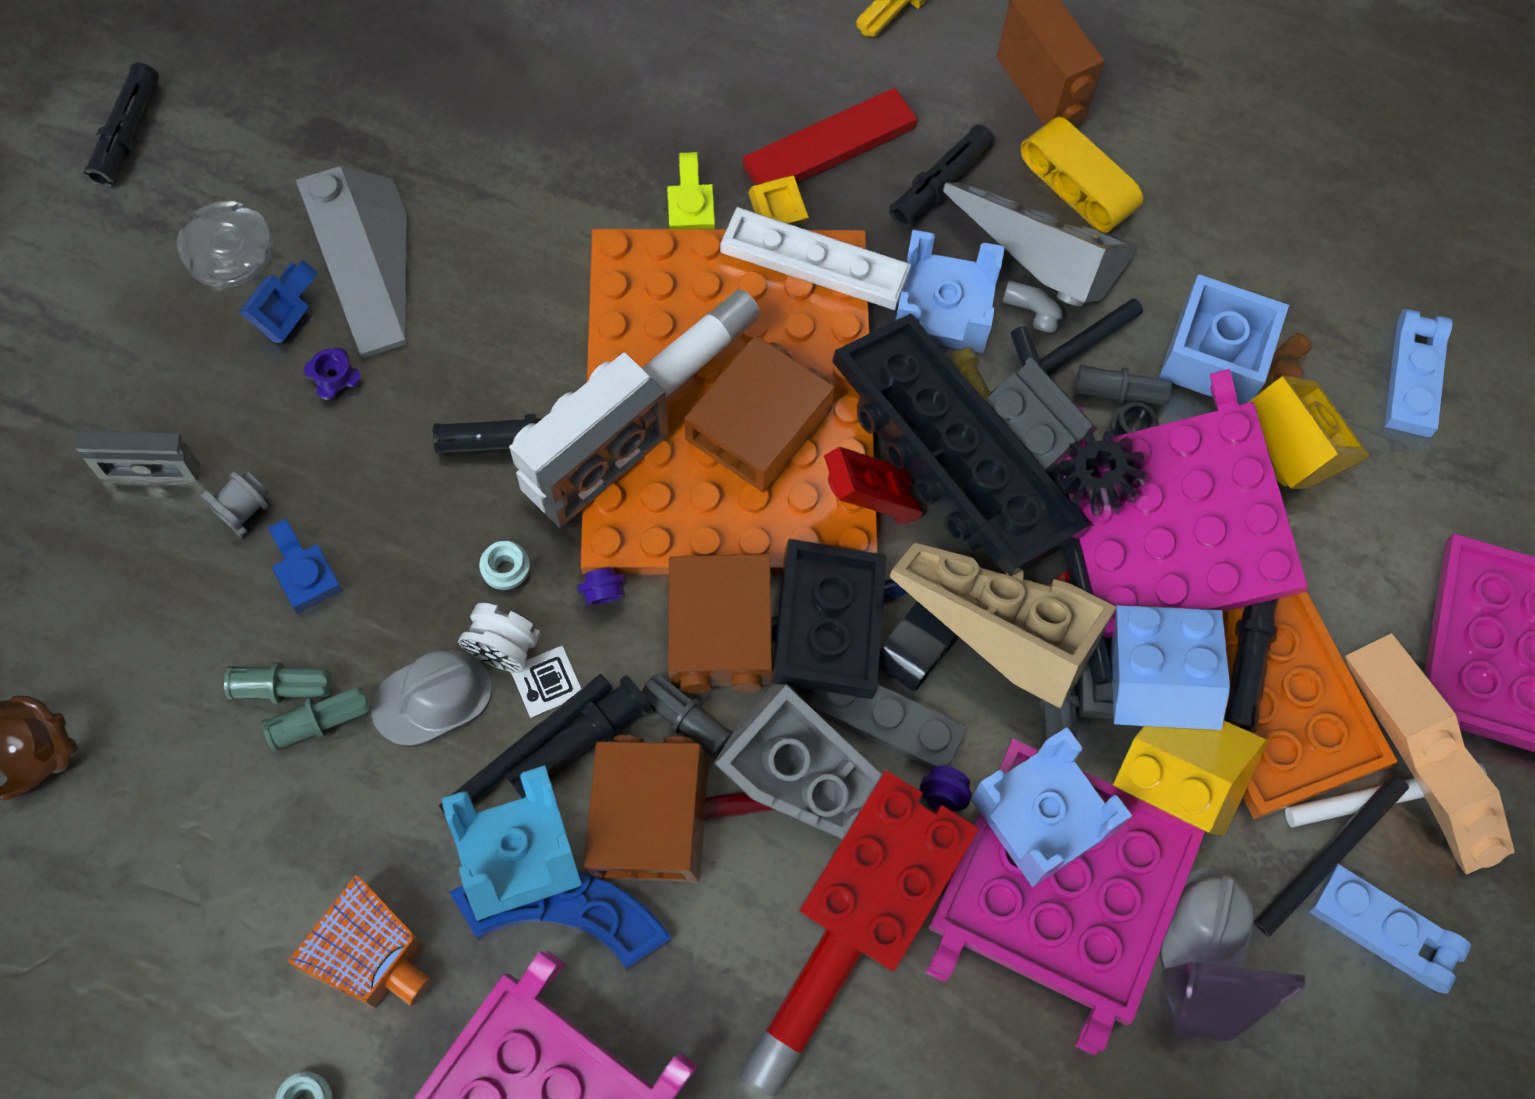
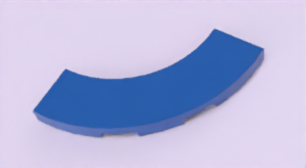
M578 871L582 886L478 921L463 885L449 892L478 940L491 933L518 924H560L577 929L598 940L619 959L626 970H629L672 941V937L662 923L644 904L630 893L617 888L611 883L593 877L590 873Z

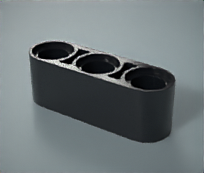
M917 601L881 646L879 667L914 693L951 649L959 636Z

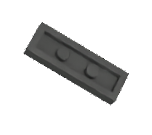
M877 684V692L873 699L814 690L807 703L821 718L929 770L937 766H950L967 730V726Z

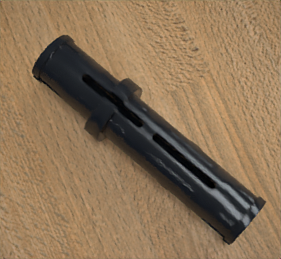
M135 62L131 65L130 73L116 99L105 127L99 128L94 137L97 145L88 165L84 169L83 175L88 181L97 186L111 187L123 157L129 156L132 151V136L144 113L153 88L159 80L158 72L147 64ZM135 97L128 114L125 115L132 98ZM119 133L111 152L108 153L116 134Z
M981 124L974 125L932 168L914 177L912 187L889 206L891 208L889 209L891 218L899 226L909 228L930 206H937L944 200L945 193L943 189L945 183H955L988 150L994 147L995 138L991 131Z
M526 414L525 419L453 424L434 423L433 439L454 438L438 439V442L433 443L436 454L510 449L509 446L513 444L514 438L521 429L531 423L537 424L543 418L537 419L536 414Z
M1278 599L1244 606L1242 619L1236 623L1235 627L1238 647L1234 660L1224 721L1251 733L1256 732L1258 729L1259 709L1263 695L1268 655L1271 643L1277 639L1278 629L1274 622Z

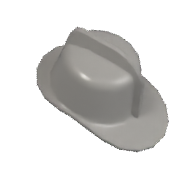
M453 650L428 652L416 659L414 663L396 671L381 683L374 694L371 706L373 724L383 738L396 745L415 746L431 741L459 726L467 724L482 713L489 703L492 690L489 672L480 660L465 652Z
M1203 868L1190 872L1167 930L1160 954L1165 970L1177 986L1191 994L1211 996L1226 991L1238 980L1245 965L1254 924V908L1247 891L1235 878L1220 870Z

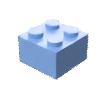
M1198 274L1184 301L1158 378L1167 379L1173 384L1212 397L1210 374L1230 369L1238 405L1248 403L1258 395L1265 384L1289 305Z
M1117 605L1111 645L1114 724L1222 730L1230 690L1222 610Z

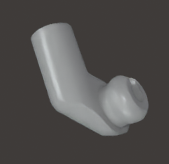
M1008 281L1002 303L1037 312L1033 322L1034 328L1054 333L1058 328V320L1063 319L1062 308L1046 291L1018 282Z

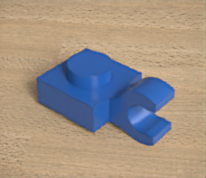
M301 260L298 265L294 262L291 263L282 273L280 279L274 275L265 277L239 313L274 343L283 342L309 308L299 296L313 281L318 272L304 260Z
M286 518L268 527L285 559L272 566V569L297 614L343 591L318 544L303 550Z

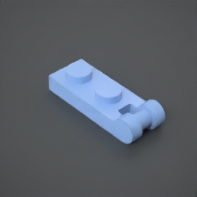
M1406 308L1400 313L1395 332L1384 427L1429 438L1438 430L1447 341L1452 330V319L1437 315L1434 319L1421 317L1419 311ZM1415 334L1428 337L1427 345L1414 342Z
M1339 864L1326 877L1308 911L1420 983L1443 994L1450 992L1456 980L1452 972L1457 962L1465 961L1472 947L1471 943L1461 935L1442 929ZM1423 944L1437 951L1432 962L1418 955Z

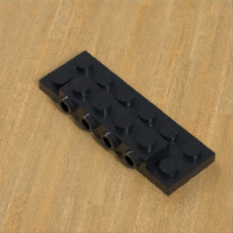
M911 313L835 350L832 359L833 364L860 396L857 404V418L861 427L867 433L877 432L886 443L885 451L890 463L897 469L905 467L914 477L915 490L918 497L924 504L930 506L935 503L945 516V528L954 541L958 543L966 541L973 551L983 546L1001 570L1012 577L1085 535L1090 527V523L1073 506L1068 497Z

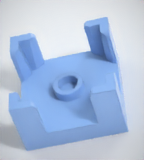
M913 230L906 262L911 264V268L903 291L900 294L896 320L911 313L938 346L983 354L992 326L994 307L992 305L995 286L1001 269L1005 246L982 243L977 261H967L931 254L935 235L933 233Z
M1068 727L1046 740L1036 755L1006 774L999 770L981 781L971 798V801L1032 888L1117 833L1132 817L1117 795H1113L1104 803L1075 763L1076 758L1082 751V747Z

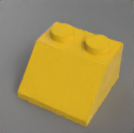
M1281 376L1248 402H1254L1276 480L1283 486H1289L1290 489H1308L1362 462L1370 456L1317 381Z
M1224 720L1222 730L1144 726L1134 738L1112 786L1208 833L1224 837L1268 740Z

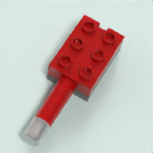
M887 770L881 774L798 909V912L826 930L740 1072L743 1079L771 1097L777 1096L863 953L888 970L895 971L979 831L978 827L943 805L937 807L934 812L918 803L923 793Z

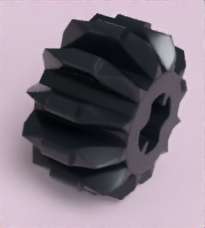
M1108 429L1103 434L1102 441H1095L1094 435L1087 431L1084 435L1086 446L1081 447L1070 443L1067 450L1071 459L1060 462V472L1065 476L1061 482L1063 493L1074 494L1072 502L1073 506L1078 510L1090 503L1092 515L1098 517L1103 511V505H1110L1111 511L1119 515L1122 511L1120 500L1124 499L1128 502L1136 503L1139 497L1135 487L1146 484V473L1140 470L1145 464L1144 456L1141 452H1132L1133 442L1128 436L1115 443L1114 433ZM1102 468L1110 469L1105 472L1104 478H1095V476L1101 474Z

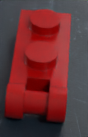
M841 446L824 455L830 473L828 475V483L839 501L893 516L895 523L899 525L914 522L923 515L918 499L913 498L909 490L912 486V481L907 469H897L893 464Z

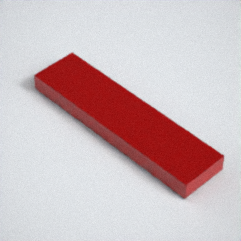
M894 87L743 156L742 166L755 185L793 175L796 183H799L916 129L918 119Z

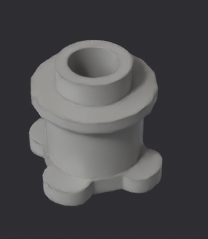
M231 472L229 474L231 480L214 496L207 490L200 496L221 520L240 537H243L247 531L242 524L259 508L263 510L268 508V504L263 498L269 492L249 472H246L242 477L235 472Z

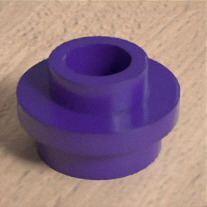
M608 567L584 574L586 582L577 585L578 594L584 595L586 605H598L625 597L623 585L627 584L625 574L615 575L614 568Z
M947 766L934 767L929 775L923 777L919 787V791L923 793V798L934 810L941 805L952 812L966 809L972 797L968 777L961 771Z

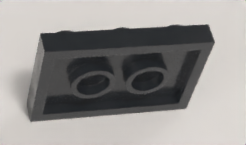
M788 539L784 553L771 683L873 699L877 692L887 555Z

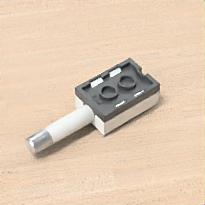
M735 290L642 368L625 352L612 362L606 361L593 371L589 381L575 393L568 392L560 397L554 404L551 412L537 424L531 423L521 429L514 438L513 444L509 446L513 463L519 469L516 474L520 490L546 513L559 528L565 525L668 437L666 398L760 319V308L752 296L746 291Z

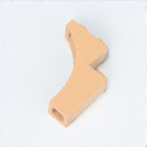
M1391 633L1345 655L1350 673L1364 700L1384 727L1414 776L1443 831L1456 862L1467 875L1480 868L1492 867L1500 863L1506 856L1515 853L1499 790L1465 748L1455 712L1395 636Z

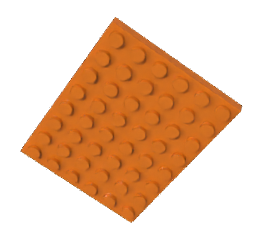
M592 229L587 382L599 365L606 361L612 362L623 352L642 368L735 290L746 291L752 296L760 308L761 317L666 398L668 437L583 508L581 541L582 575L593 570L608 567L614 568L615 575H669V557L770 554L771 575H782L784 553L788 539L877 554L876 511L838 500L829 486L828 475L830 473L824 458L825 454L839 446L874 458L873 433H867L861 427L857 418V404L860 396L832 362L835 350L869 334L868 301L720 253V244L726 230ZM808 230L866 249L865 230ZM755 335L767 343L774 342L779 344L790 354L793 360L807 369L813 368L820 371L827 377L830 384L834 386L831 411L763 493L685 440L684 418Z

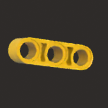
M1053 118L1020 145L1021 155L1027 166L1098 231L1103 233L1110 232L1143 205V194L1137 183L1065 118Z

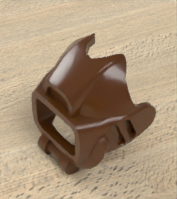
M13 696L10 700L0 701V772L7 777V781L0 787V800L3 801L13 799L31 790L51 773H61L69 764L70 755L78 750L75 740L69 738L64 727L67 722L63 714H52L44 703L29 696ZM39 720L47 728L51 736L53 746L49 743Z

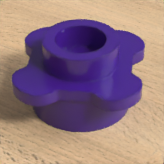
M342 348L322 350L304 367L306 377L314 380L317 385L316 392L322 399H333L338 391L347 386L355 387L361 380L359 370L351 367L348 362V353ZM332 371L337 372V374L333 377L328 376V374Z

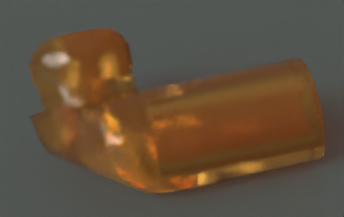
M1295 333L1274 352L1268 371L1269 378L1273 382L1281 376L1302 379L1304 371L1296 363L1312 349V344L1305 335Z

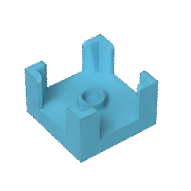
M545 765L523 772L520 775L527 796L523 799L521 798L476 813L468 792H460L441 798L446 820L455 840L461 866L458 868L463 888L477 921L582 886Z

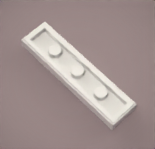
M738 207L720 244V253L892 310L896 309L911 268L909 263Z

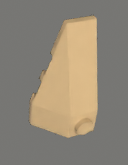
M914 543L892 569L890 578L1013 684L1061 709L1084 672L1115 613L1116 606L1070 583L1053 579L1051 586L1023 579L1024 571L1011 577L1008 573L1002 574L980 568L972 557Z

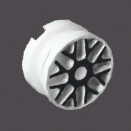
M478 603L470 616L473 622L469 629L470 632H463L458 640L459 645L467 653L488 665L512 673L523 672L527 665L525 660L527 657L526 653L529 648L536 646L541 636L540 631L535 629L532 633L530 630L533 624L512 611L508 615L498 611V605Z

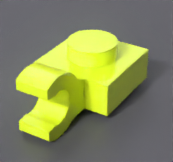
M697 152L679 153L681 186H667L669 229H715L712 184L699 185Z

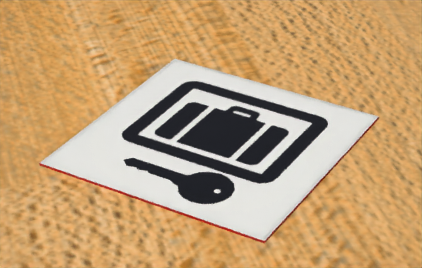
M563 646L526 660L527 665L523 672H511L530 718L562 705L581 689Z

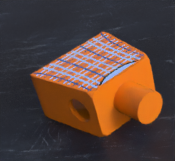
M357 875L354 876L287 961L306 975L373 1008H376L382 1002L389 991L408 1005L414 1006L423 997L432 982V978L411 963L421 951L423 944Z

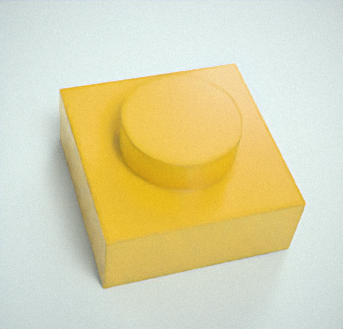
M794 175L752 186L748 191L752 206L757 214L793 226L804 224L808 219Z

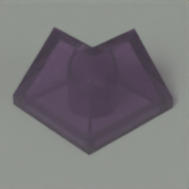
M1189 962L1164 969V984L1174 1034L1211 1038L1215 1042L1231 1041L1305 988V976Z

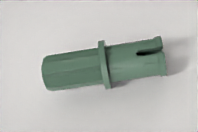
M281 662L273 663L271 667L228 666V671H225L223 680L224 693L228 699L261 698L270 699L273 703H281L284 697L325 698L330 695L332 687V676L328 670L323 668H285Z
M355 687L317 703L312 698L305 700V705L282 715L262 720L263 733L271 750L276 752L295 742L315 735L319 738L325 737V729L366 714L370 710L369 702L361 687Z

